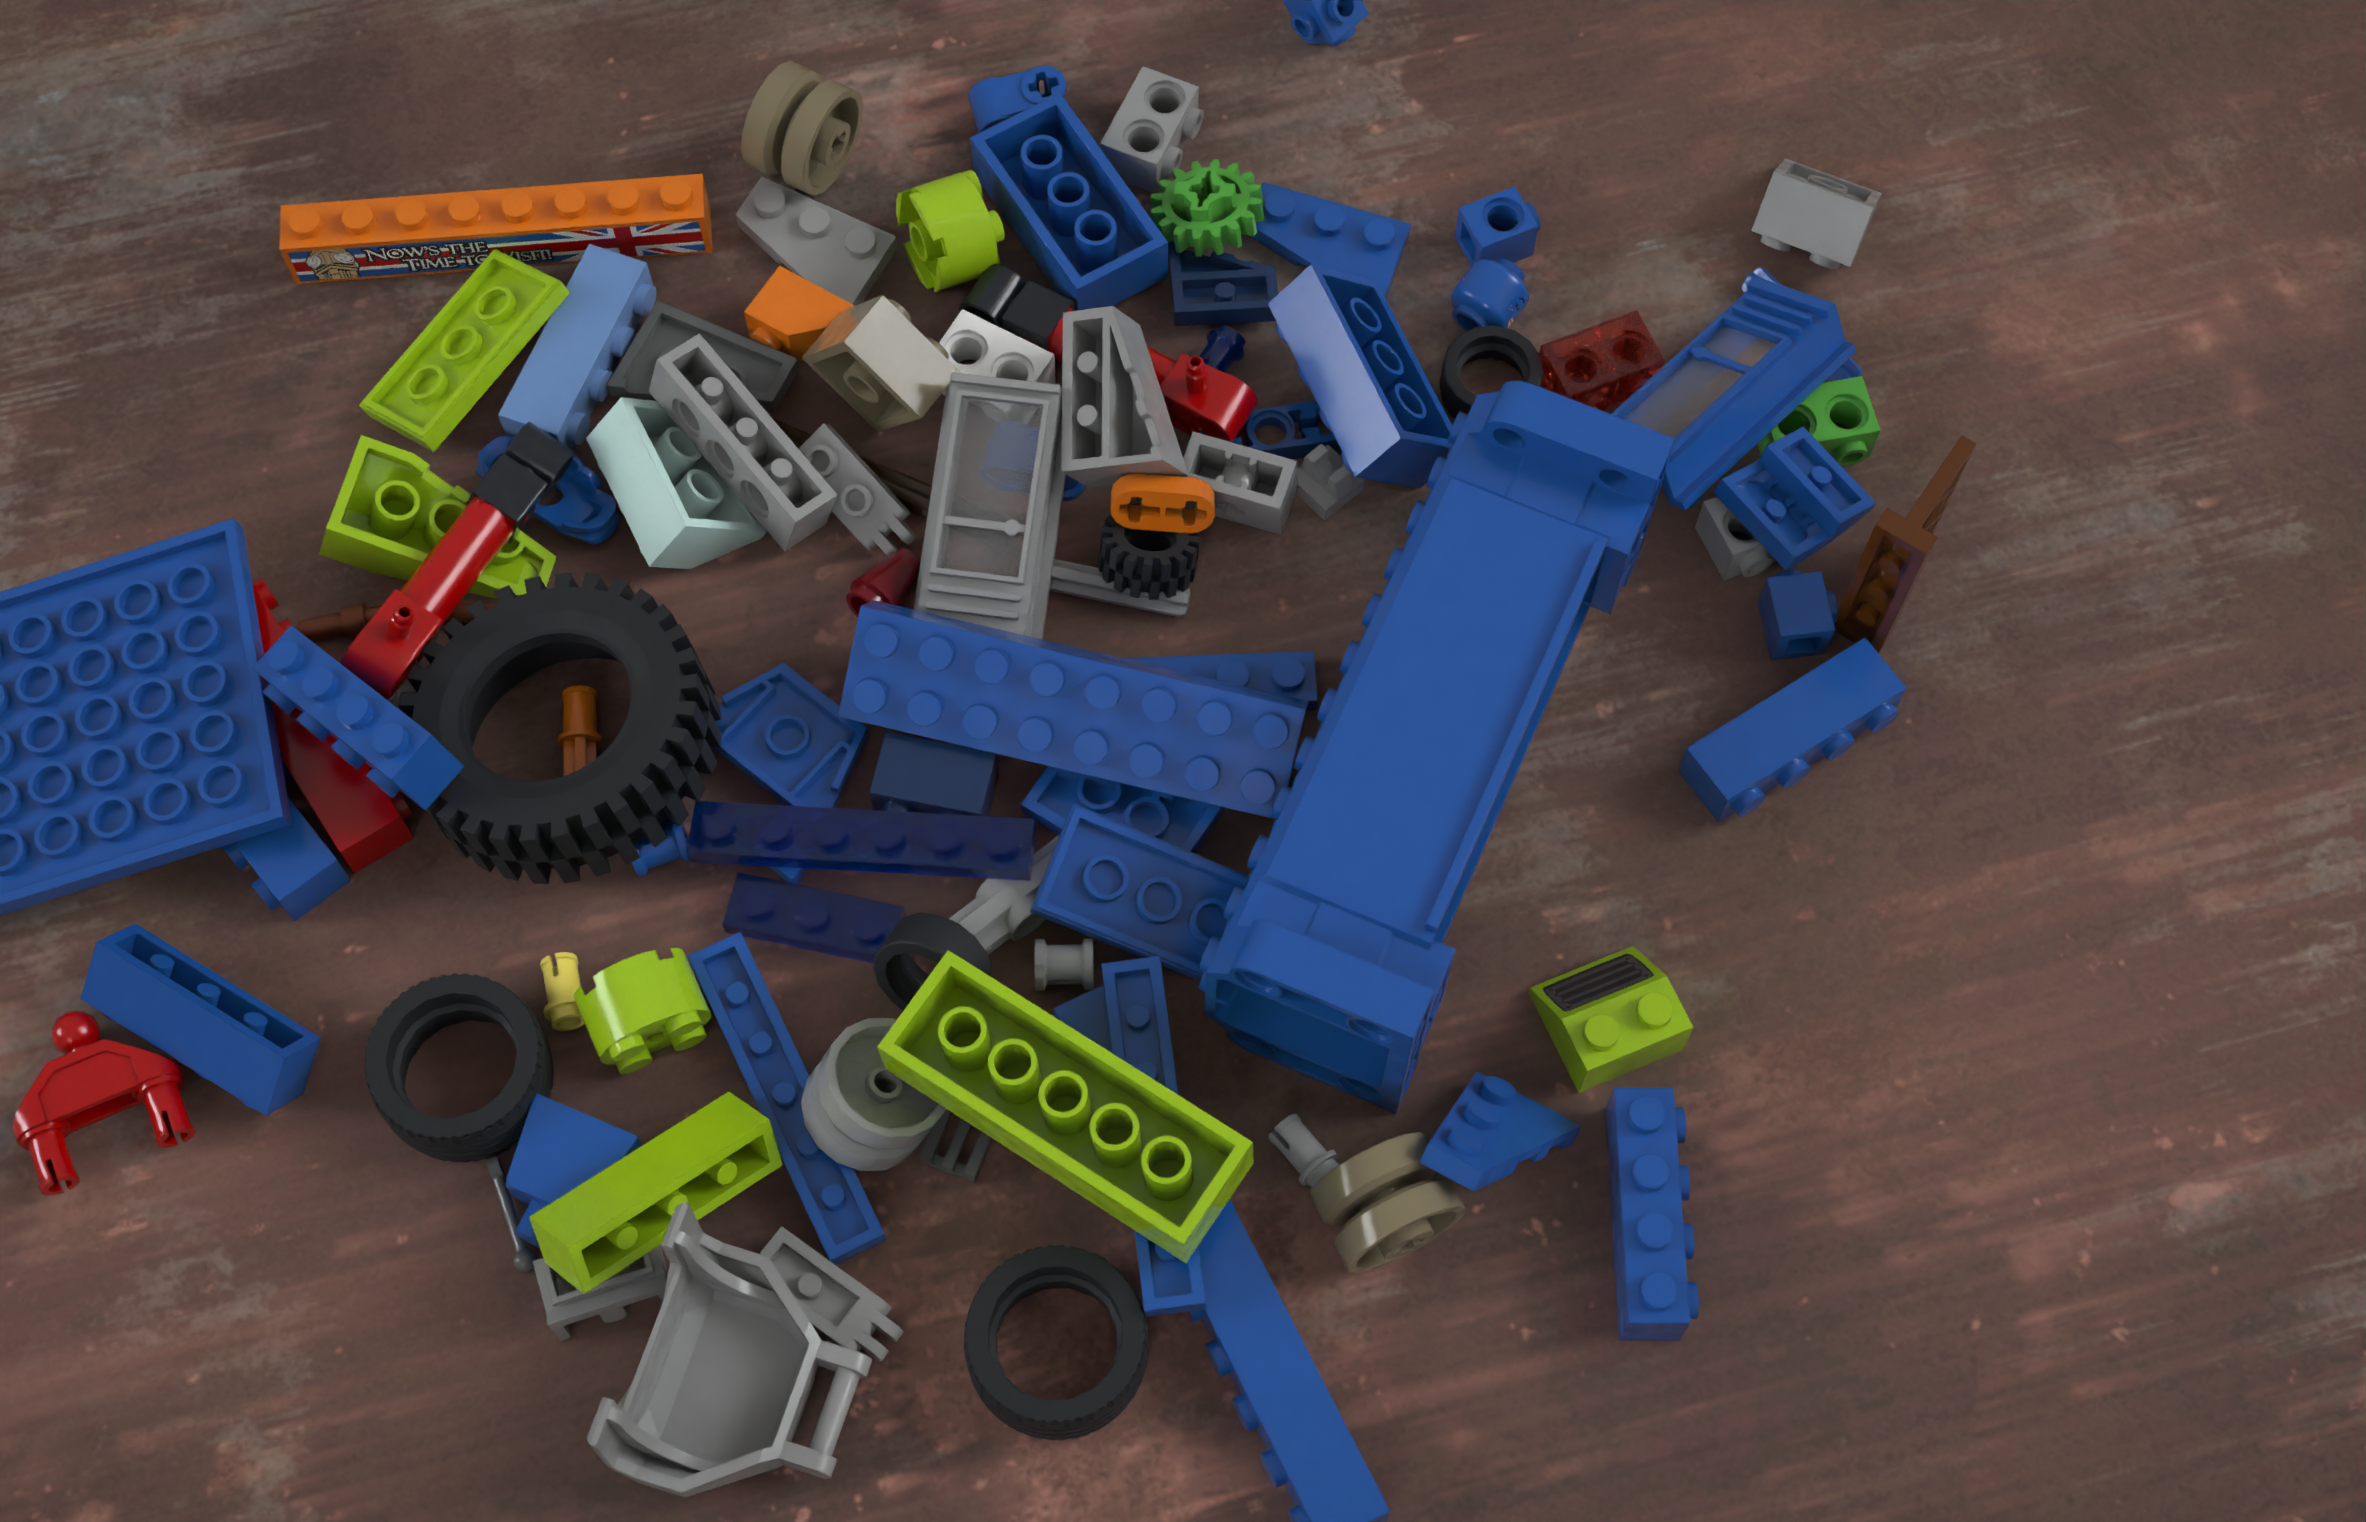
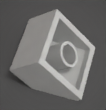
M1785 158L1772 175L1751 231L1761 234L1760 241L1774 249L1789 252L1791 246L1808 251L1811 253L1809 259L1823 267L1835 270L1839 269L1840 264L1850 267L1856 257L1882 193Z

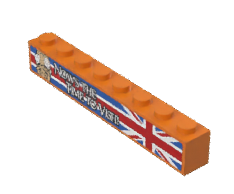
M703 174L281 205L279 250L295 284L475 271L494 249L529 266L579 263L589 244L634 259L713 253L711 207Z

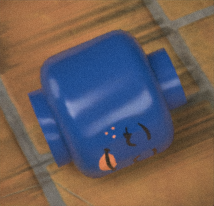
M1504 258L1499 259L1498 262L1490 259L1475 261L1455 286L1450 296L1454 308L1452 312L1453 318L1465 331L1475 327L1493 325L1509 328L1529 300L1528 290L1522 282L1525 278L1524 273L1516 264Z

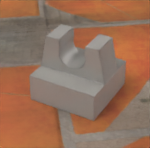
M1320 444L1305 456L1301 466L1297 468L1298 489L1296 494L1325 521L1364 489L1365 479L1355 477L1346 468L1341 456L1328 444L1325 447Z

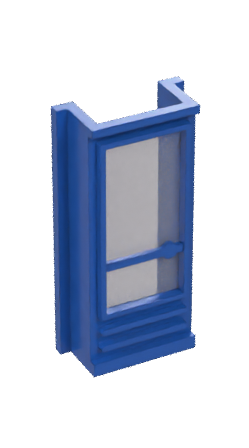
M1755 276L1746 284L1748 291L1612 413L1614 416L1675 438L1662 481L1670 505L1684 511L1689 508L1856 352L1854 343L1845 341L1835 303Z

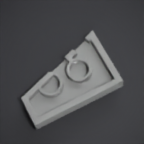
M762 176L735 214L738 227L778 264H784L793 273L855 306L864 301L898 249L896 236Z

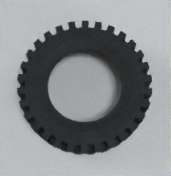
M571 573L555 574L554 588L547 589L540 576L524 580L526 594L516 597L510 585L495 591L500 604L487 610L481 599L468 606L467 609L472 615L473 620L466 626L460 624L455 618L450 620L442 628L450 639L449 642L442 646L431 640L422 651L430 663V667L427 669L413 665L407 677L417 693L401 692L398 707L404 714L428 731L465 766L426 809L443 834L463 856L468 858L471 855L479 867L491 873L496 865L504 878L519 881L524 869L534 884H549L551 869L557 871L564 883L580 881L581 865L588 864L596 877L610 873L611 868L607 858L619 853L626 865L641 858L634 844L645 837L656 848L667 839L660 826L662 822L668 818L680 826L690 815L682 802L684 796L698 802L703 796L706 787L697 772L713 775L717 760L710 747H720L722 735L715 722L721 720V713L714 697L716 693L681 624H677L673 614L664 604L658 607L653 596L641 588L634 595L628 582L614 578L608 589L601 575L585 573L582 586L578 587ZM575 659H610L619 661L625 667L631 684L629 713L613 743L590 764L560 778L526 782L498 775L485 767L476 758L472 748L483 720L497 701L521 680L548 666Z

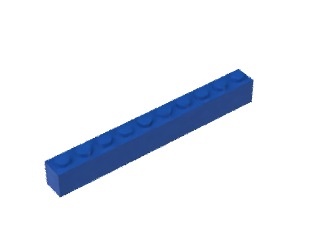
M1104 985L1053 1008L1055 1018L1112 1053ZM1229 1199L1198 1245L1207 1309L1187 1311L1186 1313L1192 1323L1202 1319L1212 1341L1205 1344L1209 1359L1220 1378L1227 1374L1230 1375L1239 1393L1238 1396L1232 1398L1236 1413L1247 1432L1257 1429L1267 1451L1260 1454L1263 1467L1275 1488L1285 1485L1295 1507L1288 1510L1291 1522H1386L1390 1510Z

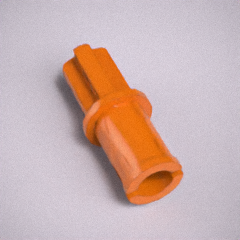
M571 686L562 691L563 733L557 737V744L563 750V776L580 770L597 758V749L601 748L603 744L602 736L597 733L596 702L598 700V692L589 686Z

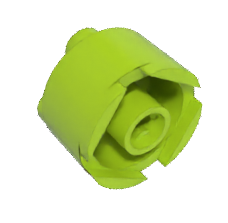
M973 170L955 173L898 193L896 199L898 225L900 227L908 224L911 241L903 244L917 277L927 289L934 287V292L945 290L980 278L993 264L1000 265L997 242L1005 239L1004 227L995 210L987 211L982 199L980 181Z
M670 948L674 958L660 960L656 950H652L624 959L594 975L592 978L596 988L587 995L581 986L574 993V999L600 1061L603 1064L616 1065L620 1074H629L646 1067L653 1061L651 1053L667 1046L673 1045L675 1051H681L691 1048L707 1038L704 1026L710 1020L711 1013L687 957L680 948Z

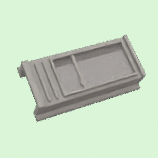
M951 372V384L947 386L914 610L1043 639L1066 482V474L1061 472V386L1058 384Z

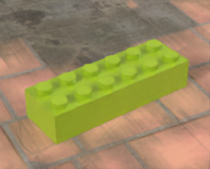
M949 950L877 1046L887 1071L1184 1263H1187L1254 1164L1252 1141Z

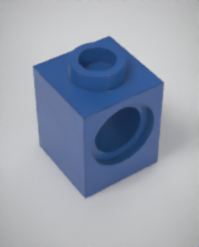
M1513 186L1459 207L1454 237L1471 266L1475 261L1481 259H1490L1498 262L1499 259L1504 258L1514 263L1533 255L1537 232L1540 231V220L1534 206L1529 202L1525 203L1516 187ZM1495 228H1501L1507 231H1498Z

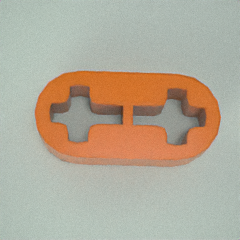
M1134 473L1120 477L1113 484L1110 509L1114 520L1126 528L1198 533L1207 529L1214 520L1215 495L1210 484L1202 479ZM1131 497L1142 498L1140 505H1130ZM1193 501L1197 503L1194 509H1184L1186 502Z

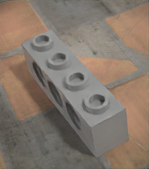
M700 333L656 360L649 393L784 551H787L827 524L838 495Z

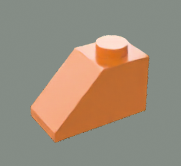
M779 266L746 308L744 315L751 340L798 359V362H803V355L839 312L855 305Z

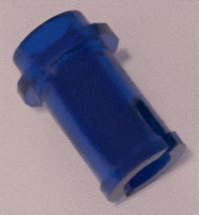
M1220 325L1217 330H1211L1208 333V344L1199 356L1203 358L1205 364L1226 373L1234 361H1240L1244 357L1243 347L1246 341L1235 329L1226 325Z

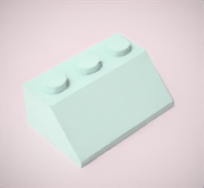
M621 397L586 438L598 466L603 472L616 498L619 509L624 515L639 545L640 552L646 559L649 567L692 569L757 541L767 533L762 524L657 401Z

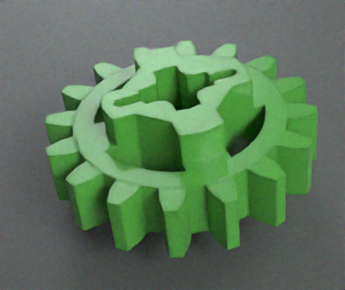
M1213 159L1209 167H1201L1198 161H1194L1191 165L1192 171L1185 173L1183 170L1175 168L1173 170L1174 181L1161 179L1158 182L1160 193L1151 195L1152 221L1168 243L1174 241L1175 250L1178 253L1185 251L1190 246L1194 247L1196 257H1201L1206 248H1213L1217 255L1223 254V245L1227 243L1237 248L1241 247L1242 234L1255 236L1257 233L1256 222L1264 220L1261 185L1255 184L1254 174L1251 171L1240 175L1239 164L1237 163L1222 169L1220 168L1219 159Z

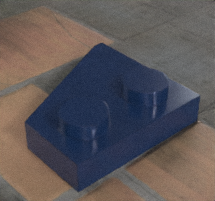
M1174 241L1168 243L1175 327L1276 321L1268 306V303L1278 295L1275 267L1255 261H1242L1226 252L1217 255L1214 250L1210 257L1206 255L1196 257L1195 252L1189 250L1178 253L1175 250Z

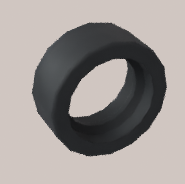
M1493 325L1475 327L1459 335L1447 348L1439 383L1442 402L1452 417L1456 419L1460 411L1469 414L1477 397L1467 390L1460 380L1462 367L1476 359L1493 358L1505 361L1517 369L1523 382L1541 387L1544 374L1541 355L1529 339L1515 330Z
M919 912L904 916L892 929L875 954L873 970L878 985L889 1000L904 1011L929 976L916 964L910 953L922 955L938 964L949 950L991 976L992 968L986 950L977 938L963 926L938 914Z

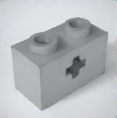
M1192 432L1183 459L1189 477L1202 479L1210 484L1214 490L1215 516L1282 535L1298 489L1297 461ZM1188 501L1185 507L1194 509L1197 502Z

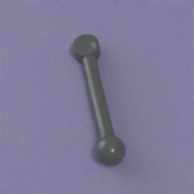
M494 1156L486 1159V1164L494 1182L515 1247L514 1267L519 1272H530L534 1269L533 1261L537 1260V1256L533 1251L528 1250L524 1240L514 1234L519 1220L510 1192L506 1187L502 1164L499 1157Z

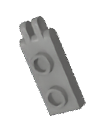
M823 423L798 448L838 495L832 512L869 551L872 552L879 546L888 557L892 556L899 549L898 545L888 536L892 531L908 545L917 537L914 531L904 522V519L910 514L909 510L831 425Z
M782 1226L760 1252L761 1255L768 1256L814 1329L833 1344L858 1352L862 1349L876 1360L882 1362L889 1351L871 1337L877 1329L894 1342H897L904 1333L897 1324L886 1317L892 1309L886 1301Z

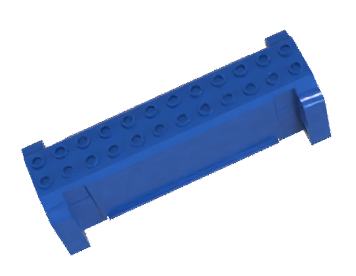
M1509 381L1504 383L1498 392L1479 394L1469 414L1461 411L1458 413L1448 437V443L1452 445L1447 457L1438 456L1427 482V488L1431 490L1426 502L1417 501L1409 517L1405 530L1409 537L1404 549L1395 547L1384 573V579L1388 581L1381 596L1374 593L1368 603L1362 620V625L1366 626L1361 641L1359 643L1352 640L1345 652L1340 666V672L1344 675L1338 690L1329 688L1322 701L1317 715V720L1321 721L1316 737L1314 739L1307 736L1301 745L1294 764V768L1298 770L1293 787L1283 785L1277 796L1271 813V818L1275 819L1270 836L1268 838L1260 835L1253 847L1247 865L1252 871L1246 888L1236 885L1229 898L1223 918L1228 920L1223 937L1219 939L1212 936L1202 956L1199 969L1204 971L1199 984V990L1205 992L1204 1013L1225 1029L1227 1037L1233 1043L1281 1066L1392 1113H1397L1416 1070L1422 1046L1445 995L1456 949L1444 945L1443 942L1565 667L1590 606L1611 614L1623 585L1626 586L1646 538L1675 438L1523 381Z

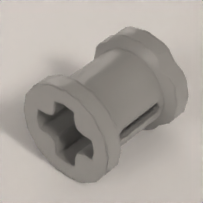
M1035 939V990L1044 991L1047 985H1082L1084 990H1094L1093 939H1084L1082 944L1047 945L1044 939Z

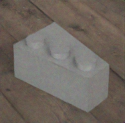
M1114 306L1063 312L1061 472L1089 488L1110 486L1120 477L1134 473L1189 477L1140 325Z

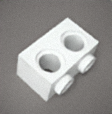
M963 309L939 342L949 355L948 360L959 370V373L1055 384L1056 382L1053 353ZM963 360L976 361L975 363L969 365L959 364V362ZM946 387V389L942 392V394L945 395V396H946L947 387ZM968 400L969 403L981 408L989 418L998 423L1014 421L1027 425L1039 408L1037 406L994 401Z

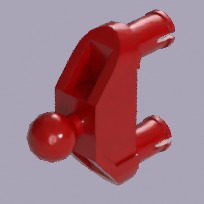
M78 1010L69 1011L58 1017L52 1027V1041L57 1050L65 1055L45 1064L18 1107L12 1128L17 1144L22 1149L30 1151L40 1182L39 1188L41 1193L51 1196L64 1193L60 1184L61 1181H65L69 1190L76 1187L80 1182L65 1140L69 1133L142 1103H145L158 1147L168 1148L177 1146L176 1133H180L183 1142L190 1140L195 1135V1130L189 1121L180 1094L184 1086L183 1082L185 1081L181 1066L166 1057L147 1050L107 1039L99 1041V1024L93 1016L86 1012Z

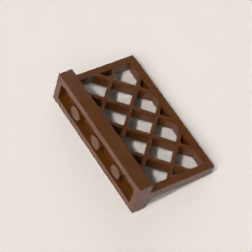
M1961 435L1905 518L1888 508L1885 510L1872 531L1838 608L1837 620L1834 623L1835 632L1853 643L1866 638L1878 654L1881 652L1938 537L1933 534L1977 443Z

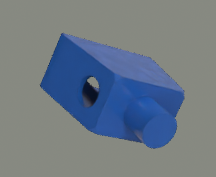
M536 1093L506 1178V1187L517 1201L528 1205L514 1234L522 1240L539 1247L529 1216L643 1146L638 1136Z

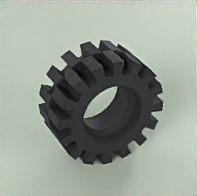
M1109 515L1105 519V525L1102 526L1098 562L1099 572H1103L1102 578L1106 583L1114 581L1113 589L1122 593L1126 588H1130V597L1139 598L1141 592H1147L1149 600H1158L1159 592H1164L1167 598L1176 596L1177 588L1184 592L1189 588V583L1195 579L1200 546L1199 532L1178 533L1130 529L1121 526Z

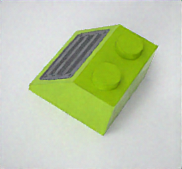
M1634 946L1530 987L1528 990L1578 1093L1682 1051L1694 1028L1667 975Z

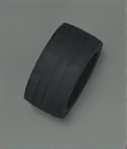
M457 973L448 976L446 974L440 975L441 977L429 978L430 980L421 981L418 985L411 986L409 990L399 994V997L390 1002L391 1005L383 1010L384 1013L382 1016H379L376 1026H373L371 1030L372 1034L369 1036L368 1046H366L364 1061L366 1081L372 1101L378 1112L393 1132L410 1147L442 1161L450 1160L457 1163L472 1160L480 1161V1159H488L492 1155L501 1154L502 1151L512 1148V1145L519 1142L536 1093L550 1099L554 1078L552 1053L547 1037L534 1013L519 996L497 981L493 982L487 977H480L475 974L474 976L465 973L463 975H458ZM468 1020L495 1023L504 1028L514 1040L517 1055L513 1074L497 1097L477 1111L453 1118L429 1116L414 1107L407 1097L405 1080L409 1062L425 1040L446 1026Z
M1047 1245V1247L1043 1248L1040 1246L1031 1250H1025L1024 1253H1018L1004 1261V1264L995 1268L979 1287L965 1322V1359L971 1381L980 1399L1006 1425L1020 1433L1038 1439L1053 1441L1075 1439L1089 1435V1433L1096 1432L1108 1425L1119 1416L1135 1396L1143 1380L1148 1361L1147 1320L1143 1305L1136 1291L1113 1264L1111 1265L1106 1259L1095 1253H1089L1085 1249L1073 1246ZM1070 1288L1094 1297L1107 1309L1116 1329L1117 1352L1109 1373L1095 1388L1071 1399L1043 1400L1022 1392L1005 1376L997 1358V1334L1004 1316L1019 1300L1043 1289Z

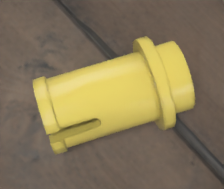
M569 952L555 953L557 966H553L552 957L548 955L540 962L548 1004L543 1009L544 1017L551 1022L552 1028L555 1030L568 1031L577 1029L585 1024L574 999L575 991L581 986L578 958L575 954Z

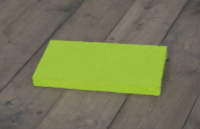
M494 249L363 399L359 406L372 419L435 452L570 294L569 290L562 281Z

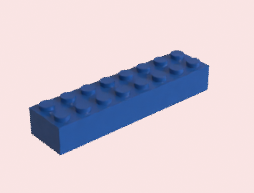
M873 600L860 606L838 717L1271 818L1272 809L1283 785L1290 787L1309 701Z

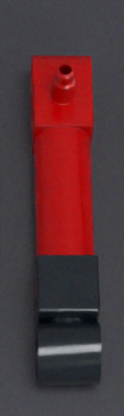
M998 264L991 265L980 276L961 302L959 312L963 309L1053 353L1054 359L1062 362L1063 312L1075 311L1074 301L1031 280L1025 283L1020 276L1007 267ZM1147 347L1173 427L1189 435H1192V432L1199 433L1202 431L1204 435L1233 443L1257 407L1258 400L1252 389L1238 378L1205 364L1200 356L1190 357L1182 353L1176 361Z
M527 422L514 437L505 453L500 455L471 492L466 508L400 591L394 589L352 642L340 664L386 700H389L407 679L413 665L417 666L424 657L422 653L424 648L431 640L436 641L440 627L506 542L509 544L513 542L540 507L543 497H547L556 487L571 465L576 452L533 423Z

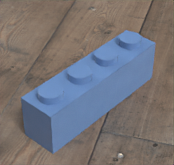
M592 244L588 245L566 286L570 294L550 316L498 414L507 436L515 437L527 422H531L571 450H573L575 444L581 445L589 431L590 415L597 402L604 401L608 396L609 392L606 385L611 379L619 359L624 357L635 338L634 330L642 315L648 316L655 304L657 291L656 287L653 286L647 262Z

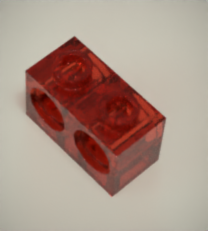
M1637 310L1543 344L1539 352L1544 372L1541 385L1544 389L1604 411L1611 405L1627 400L1665 364V359ZM1618 360H1627L1632 362L1634 365H1626L1620 363ZM1577 377L1585 380L1586 382L1579 383L1571 380L1570 378Z

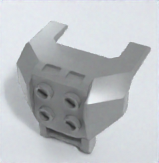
M682 1202L675 1208L661 1245L670 1261L663 1302L632 1384L620 1402L616 1404L613 1399L602 1397L587 1436L589 1445L610 1469L638 1483L681 1497L695 1495L782 1466L817 1477L831 1479L837 1459L832 1457L859 1378L865 1379L867 1377L872 1359L858 1351L821 1340L768 1256L723 1243L703 1233L690 1205ZM820 1366L836 1371L808 1448L792 1443V1439L795 1437L815 1381V1375Z

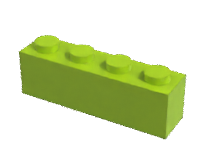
M727 1092L529 1216L545 1263L582 1294L595 1288L661 1245L675 1208L682 1202L690 1205L698 1221L781 1167L783 1164L770 1120L731 1092Z

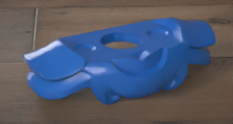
M505 435L497 437L479 452V465L475 472L480 478H483L500 455L505 453L514 436ZM575 455L568 470L556 485V488L563 493L561 501L550 506L540 505L533 516L565 536L574 537L590 544L602 543L611 537L618 525L620 516L615 511L616 501L611 495L600 490L601 481L592 470L585 467L584 462Z

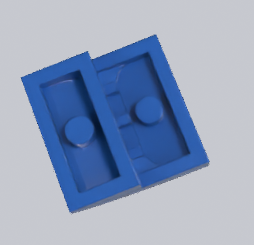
M1804 427L1768 445L1759 460L1721 479L1714 491L1719 500L1786 571L1832 542L1868 514L1876 505V502Z

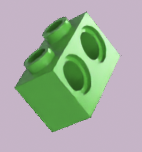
M1859 376L1822 383L1760 440L1757 446L1761 456L1768 445L1785 437L1782 432L1792 433L1804 427L1843 467L1852 466L1866 458H1870L1881 430L1863 377ZM1834 423L1844 424L1849 429H1842L1836 426Z

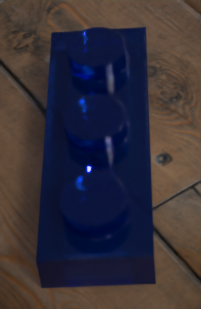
M738 872L722 925L725 933L736 934L741 932L744 937L874 963L876 952L892 929L906 914L903 906Z

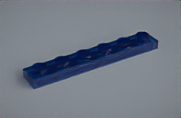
M695 801L686 853L691 862L1031 881L1037 828L1035 819Z

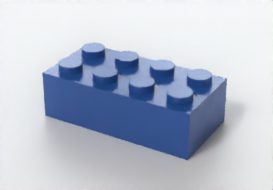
M1061 93L970 137L973 171L976 173L980 184L1055 291L1074 301L1075 311L1114 306L1168 278V241Z
M1309 265L1268 303L1277 322V333L1289 345L1299 365L1297 368L1298 374L1302 381L1311 389L1321 408L1319 410L1320 418L1326 427L1333 432L1342 450L1341 458L1346 468L1357 478L1420 489L1428 482L1431 470L1438 456L1447 457L1452 445L1448 443L1452 425L1377 282L1325 267Z

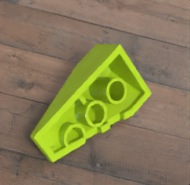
M361 435L326 527L319 555L371 573L409 580L466 508L471 494L458 485L454 488L431 472L429 470L430 465L416 454ZM520 531L511 544L506 542L468 593L498 599L495 591L510 585L517 597L527 593L524 580L538 576L541 577L547 587L557 556Z

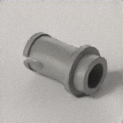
M1297 1114L1288 1116L1274 1128L1279 1132L1278 1134L1273 1131L1268 1136V1140L1276 1145L1301 1174L1298 1181L1303 1187L1310 1185L1312 1188L1323 1176L1339 1165L1336 1162L1338 1159L1337 1153L1334 1150L1327 1152L1301 1122Z

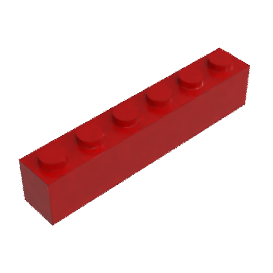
M261 577L252 582L265 654L284 632L293 625L288 618L277 623L270 611L278 607L279 604ZM272 702L279 748L283 754L281 759L353 873L360 871L413 839L404 822V819L413 814L400 792L394 798L390 797L366 776L372 769L368 764L364 763L357 770L331 748L337 741L333 736L329 735L324 742L314 736L296 720L302 714L298 708H295L288 715Z

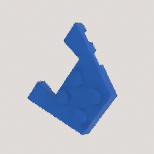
M782 663L721 696L722 702L718 703L721 720L715 721L722 733L720 747L712 748L791 810L754 850L760 861L795 888L803 878L869 736L866 726L856 720L838 717L839 705L788 665Z

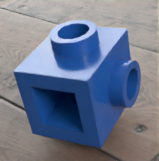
M1283 0L1292 16L1291 24L1294 30L1307 44L1329 43L1330 46L1340 45L1356 33L1354 26L1369 15L1362 0Z

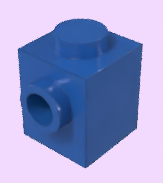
M1791 569L1781 571L1773 577H1767L1757 603L1771 661L1824 655L1835 632L1834 623L1837 620V603L1833 591H1826L1822 572L1803 573L1800 570Z

